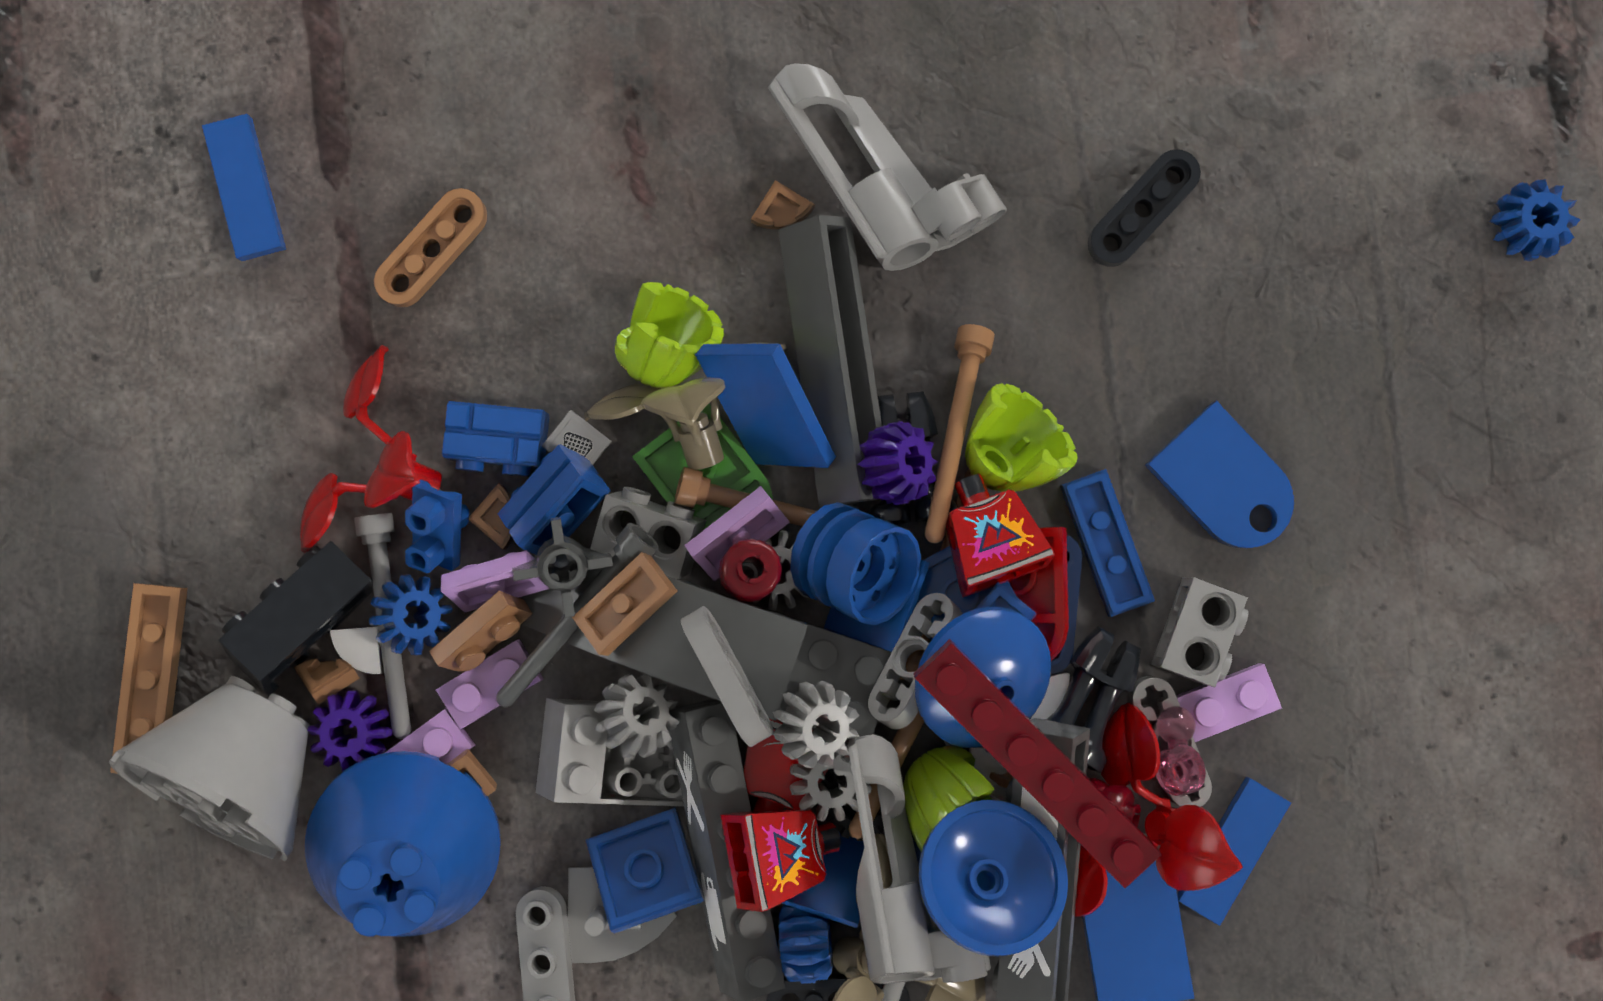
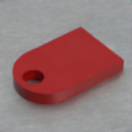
M1065 527L1040 528L1055 553L1047 567L1008 581L1017 598L1036 612L1037 615L1033 618L1032 622L1039 628L1047 641L1051 661L1062 650L1069 630L1067 531Z

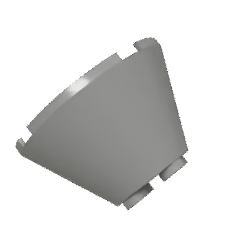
M231 676L226 684L116 751L110 759L109 764L114 771L135 788L155 801L162 797L184 806L185 808L179 816L208 832L270 859H273L276 853L281 851L282 856L280 859L286 861L293 851L308 739L307 729L310 725L293 714L297 708L285 698L272 693L268 699H265L255 693L256 689L252 685L238 677Z

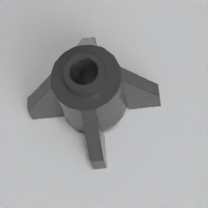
M550 518L552 538L545 541L538 549L536 559L512 568L513 579L518 581L540 577L542 582L550 589L561 591L565 618L573 617L575 613L571 590L581 584L586 577L587 569L613 566L612 556L610 553L584 552L578 542L570 537L563 536L561 518ZM559 554H566L567 559L570 560L568 565L563 568L553 565L556 562V556Z

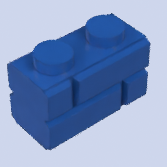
M455 401L448 402L442 455L443 458L456 461L455 469L484 472V464L503 465L502 474L530 477L531 468L537 469L540 466L542 459L546 456V449L542 447L548 437L549 414L546 411Z
M560 444L542 459L540 466L522 486L512 493L510 500L497 514L505 527L510 530L509 533L516 544L523 550L537 555L538 549L542 544L552 538L550 518L560 517L563 536L570 537L611 490L604 480L597 475V470L587 458Z

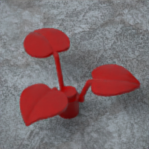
M381 345L359 367L346 391L343 413L349 419L356 415L357 420L383 441L386 446L380 455L376 470L372 473L367 485L349 482L337 483L338 476L329 473L315 486L307 499L301 519L300 540L303 553L309 551L325 534L334 517L338 497L345 492L365 493L364 505L369 508H376L392 499L396 500L399 496L412 501V487L419 484L420 479L427 481L431 487L437 490L440 488L442 481L441 472L416 462L417 455L412 453L410 434L400 431L393 437H390L368 416L367 406L370 405L377 394L383 373L384 355L389 351L388 347Z
M1131 703L1122 705L1107 723L1103 735L1102 748L1107 757V764L1101 776L1109 785L1127 786L1131 784V788L1135 793L1156 805V809L1150 812L1145 819V831L1148 835L1147 838L1156 847L1161 845L1159 851L1162 855L1156 860L1160 876L1172 888L1183 891L1202 890L1227 880L1240 871L1243 866L1229 847L1215 818L1203 807L1197 805H1184L1179 808H1173L1168 798H1160L1141 784V781L1150 780L1158 773L1160 765L1159 743L1151 724L1143 712ZM1082 845L1080 846L1075 907L1076 917L1089 915L1098 909L1103 903L1108 886L1106 869Z

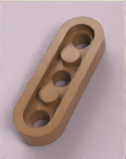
M459 188L447 192L377 269L374 277V286L378 295L395 307H409L418 302L485 227L487 210L482 200L474 192L467 189ZM463 209H470L472 213L471 218L465 223L458 222V213ZM432 243H439V254L435 257H427L426 250L428 246ZM402 277H407L409 279L408 288L403 292H397L395 288L396 282Z

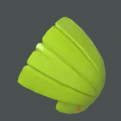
M643 283L635 302L630 327L622 330L616 338L615 355L619 364L627 370L628 375L634 380L655 388L675 386L686 381L702 368L695 354L703 344H721L724 337V328H721L723 324L714 310L708 311L709 305L695 295L689 297L688 291L679 287L673 288L669 284L663 287L662 283Z
M996 384L988 391L973 420L965 450L966 463L972 475L980 474L987 488L1000 492L1014 490L1015 492L1024 491L1046 484L1068 472L1077 463L1078 459L1077 453L1074 451L1076 448L1068 432H1062L1064 427L1057 423V418L1048 408L1042 410L1043 404L1026 391L1021 393L1020 388L1010 384Z
M948 745L931 749L917 758L906 772L903 784L905 809L911 833L921 852L932 829L947 814L971 802L993 800L990 794L995 790L994 787L974 768L975 758L973 755L961 747Z

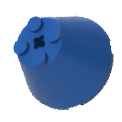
M400 751L366 758L339 774L327 786L311 812L305 834V858L312 882L323 900L338 915L353 924L354 929L361 935L367 937L375 935L405 937L440 930L459 920L472 910L484 896L494 878L501 846L500 828L494 807L489 797L483 792L482 787L466 772L463 774L452 766L439 761V757L419 752Z

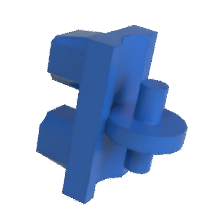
M420 479V483L412 487V505L405 510V524L412 531V545L405 550V563L409 567L425 573H430L437 566L453 571L460 565L461 529L469 523V509L466 505L462 504V494L437 490L431 487L427 481Z

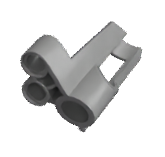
M794 63L785 65L768 86L772 96L885 270L895 271L912 267L930 257L935 251L951 248L980 232L1006 213L1007 208L984 174L970 177L968 173L963 174L958 180L942 187L938 191L935 187L932 189L865 99L844 95L833 77L823 69L809 64ZM816 104L831 105L875 173L852 187L805 114L804 109Z
M874 734L849 739L848 750L864 842V851L858 869L856 896L870 981L878 984L914 980L930 981L942 977L944 983H953L987 976V970L991 969L989 956L966 950L949 939L937 925H931L930 916L924 904L919 885V866L905 809V795L897 751L889 741ZM867 784H877L893 879L889 888L883 887Z

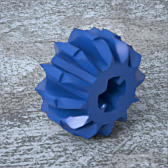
M1546 179L1536 180L1530 185L1522 182L1511 188L1510 195L1506 194L1499 198L1496 206L1501 212L1493 215L1489 222L1500 226L1502 230L1495 235L1493 240L1503 241L1506 239L1509 242L1506 255H1515L1521 251L1524 261H1533L1539 258V256L1549 258L1558 254L1560 246L1569 244L1575 238L1569 229L1576 226L1581 219L1570 215L1568 210L1574 206L1577 200L1570 199L1564 201L1561 198L1564 186L1556 185L1549 189Z
M410 574L401 575L398 582L399 587L391 581L385 582L382 585L383 592L388 600L381 597H373L371 600V605L381 609L382 613L381 615L370 617L369 624H383L385 627L377 634L376 640L379 643H385L392 639L391 652L395 654H401L408 647L411 655H421L423 643L430 648L439 643V638L434 631L449 632L451 626L447 622L441 621L440 618L441 614L451 613L453 608L451 605L438 604V601L444 597V594L441 592V587L429 592L431 586V579L429 577H420L414 583ZM416 606L418 611L413 617L417 623H405L403 619L408 615L405 607Z
M783 904L779 913L778 927L780 959L784 976L789 982L801 981V984L816 983V980H828L833 968L830 919Z

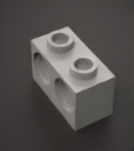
M623 487V491L605 495L590 547L591 550L600 553H610L612 557L615 555L613 548L617 545L616 537L623 530L620 517L623 511H628L634 516L636 525L645 530L658 544L659 548L652 555V558L666 576L679 580L691 573L695 560L684 545L704 530L707 521L693 516L694 508L674 504L671 501L667 502V506L651 502V494L632 487ZM667 525L674 527L680 534L681 543L678 549L669 547L664 540L663 534Z
M1182 577L1151 665L1200 684L1216 687L1218 680H1224L1229 672L1232 654L1228 653L1234 635L1239 636L1246 625L1248 610L1244 609L1248 597L1195 577ZM1210 598L1216 600L1220 606V616L1213 624H1208L1202 616L1203 604ZM1197 642L1204 650V660L1200 666L1192 669L1186 662L1185 654L1188 647Z

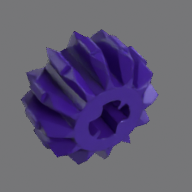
M909 422L889 423L870 431L868 440L859 445L865 456L864 460L857 464L865 469L866 476L862 484L872 486V496L874 499L885 500L887 504L900 505L928 495L929 484L937 481L932 471V466L937 464L938 461L933 459L931 455L934 443L924 441L925 433L923 428L912 427Z
M357 690L347 691L344 699L336 693L327 697L328 707L319 706L314 709L313 714L321 724L310 725L307 731L311 735H319L320 742L314 743L310 750L313 753L323 750L327 751L323 765L330 767L339 761L343 772L355 763L372 757V755L384 754L386 752L385 745L378 738L391 736L392 729L380 727L379 721L386 719L389 716V712L386 709L375 713L372 711L377 700L373 695L367 696L361 701ZM351 723L350 728L356 726L357 737L349 739L351 734L344 735L343 725Z

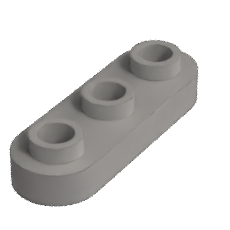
M546 886L536 887L525 894L516 907L523 1001H575L566 902L557 890ZM533 907H540L544 910L546 914L545 921L540 922L533 917ZM537 955H544L549 959V969H542L538 966Z

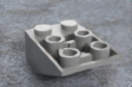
M546 698L535 793L557 803L684 806L671 740L668 745L662 748L656 747L655 753L648 757H641L638 752L630 758L622 757L620 745L612 749L605 747L607 739L610 737L608 731L599 732L595 730L596 725L605 720L603 716L594 711L599 701Z

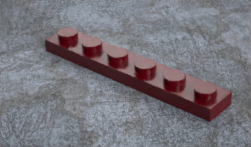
M951 639L942 645L913 673L914 678L1124 888L1129 886L1162 855L1159 849Z

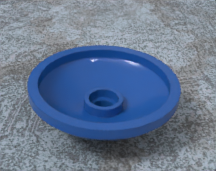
M983 607L956 617L934 636L924 651L918 668L951 639L999 689L1002 687L1001 691L1029 719L1032 718L1043 701L1051 676V656L1047 641L1032 621L1008 608ZM915 679L917 707L927 726L937 736L950 744L966 748L983 747Z
M981 800L956 808L942 818L932 829L923 846L919 863L921 895L934 923L957 945L977 954L1007 956L1025 951L1037 945L1056 926L1065 907L1068 892L1067 867L1056 839L1036 816L1012 803L998 800ZM979 873L986 875L989 879L990 886L987 891L982 890L977 884Z

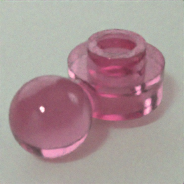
M1171 706L1164 709L1157 719L1158 733L1163 740L1168 742V748L1160 752V765L1156 777L1161 787L1173 796L1197 792L1203 786L1206 777L1205 765L1201 756L1194 748L1188 746L1187 742L1194 735L1196 728L1195 719L1187 709L1180 706Z

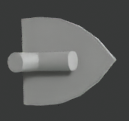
M593 867L568 868V927L572 963L614 961L635 953L658 938L677 917V914L673 912L614 934L609 928Z

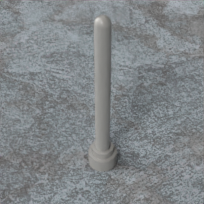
M384 513L355 517L356 537L361 536L362 545H367L374 597L388 600L383 592L382 585L385 582H392L386 542H391L390 532H395L393 514ZM376 608V615H381L382 610ZM383 624L378 625L379 632L385 628ZM391 639L385 643H380L392 733L396 738L404 739L411 733V723L401 654L391 652Z

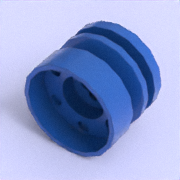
M836 502L821 507L808 518L800 529L791 553L790 570L794 585L803 595L818 600L826 606L835 607L838 612L861 623L874 626L890 620L903 608L912 595L919 577L921 554L918 541L909 530L875 518L873 515L862 512L852 506Z

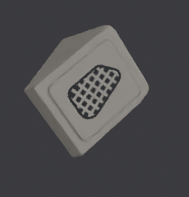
M570 410L542 447L550 453L561 444L584 456L594 465L612 441L573 410Z

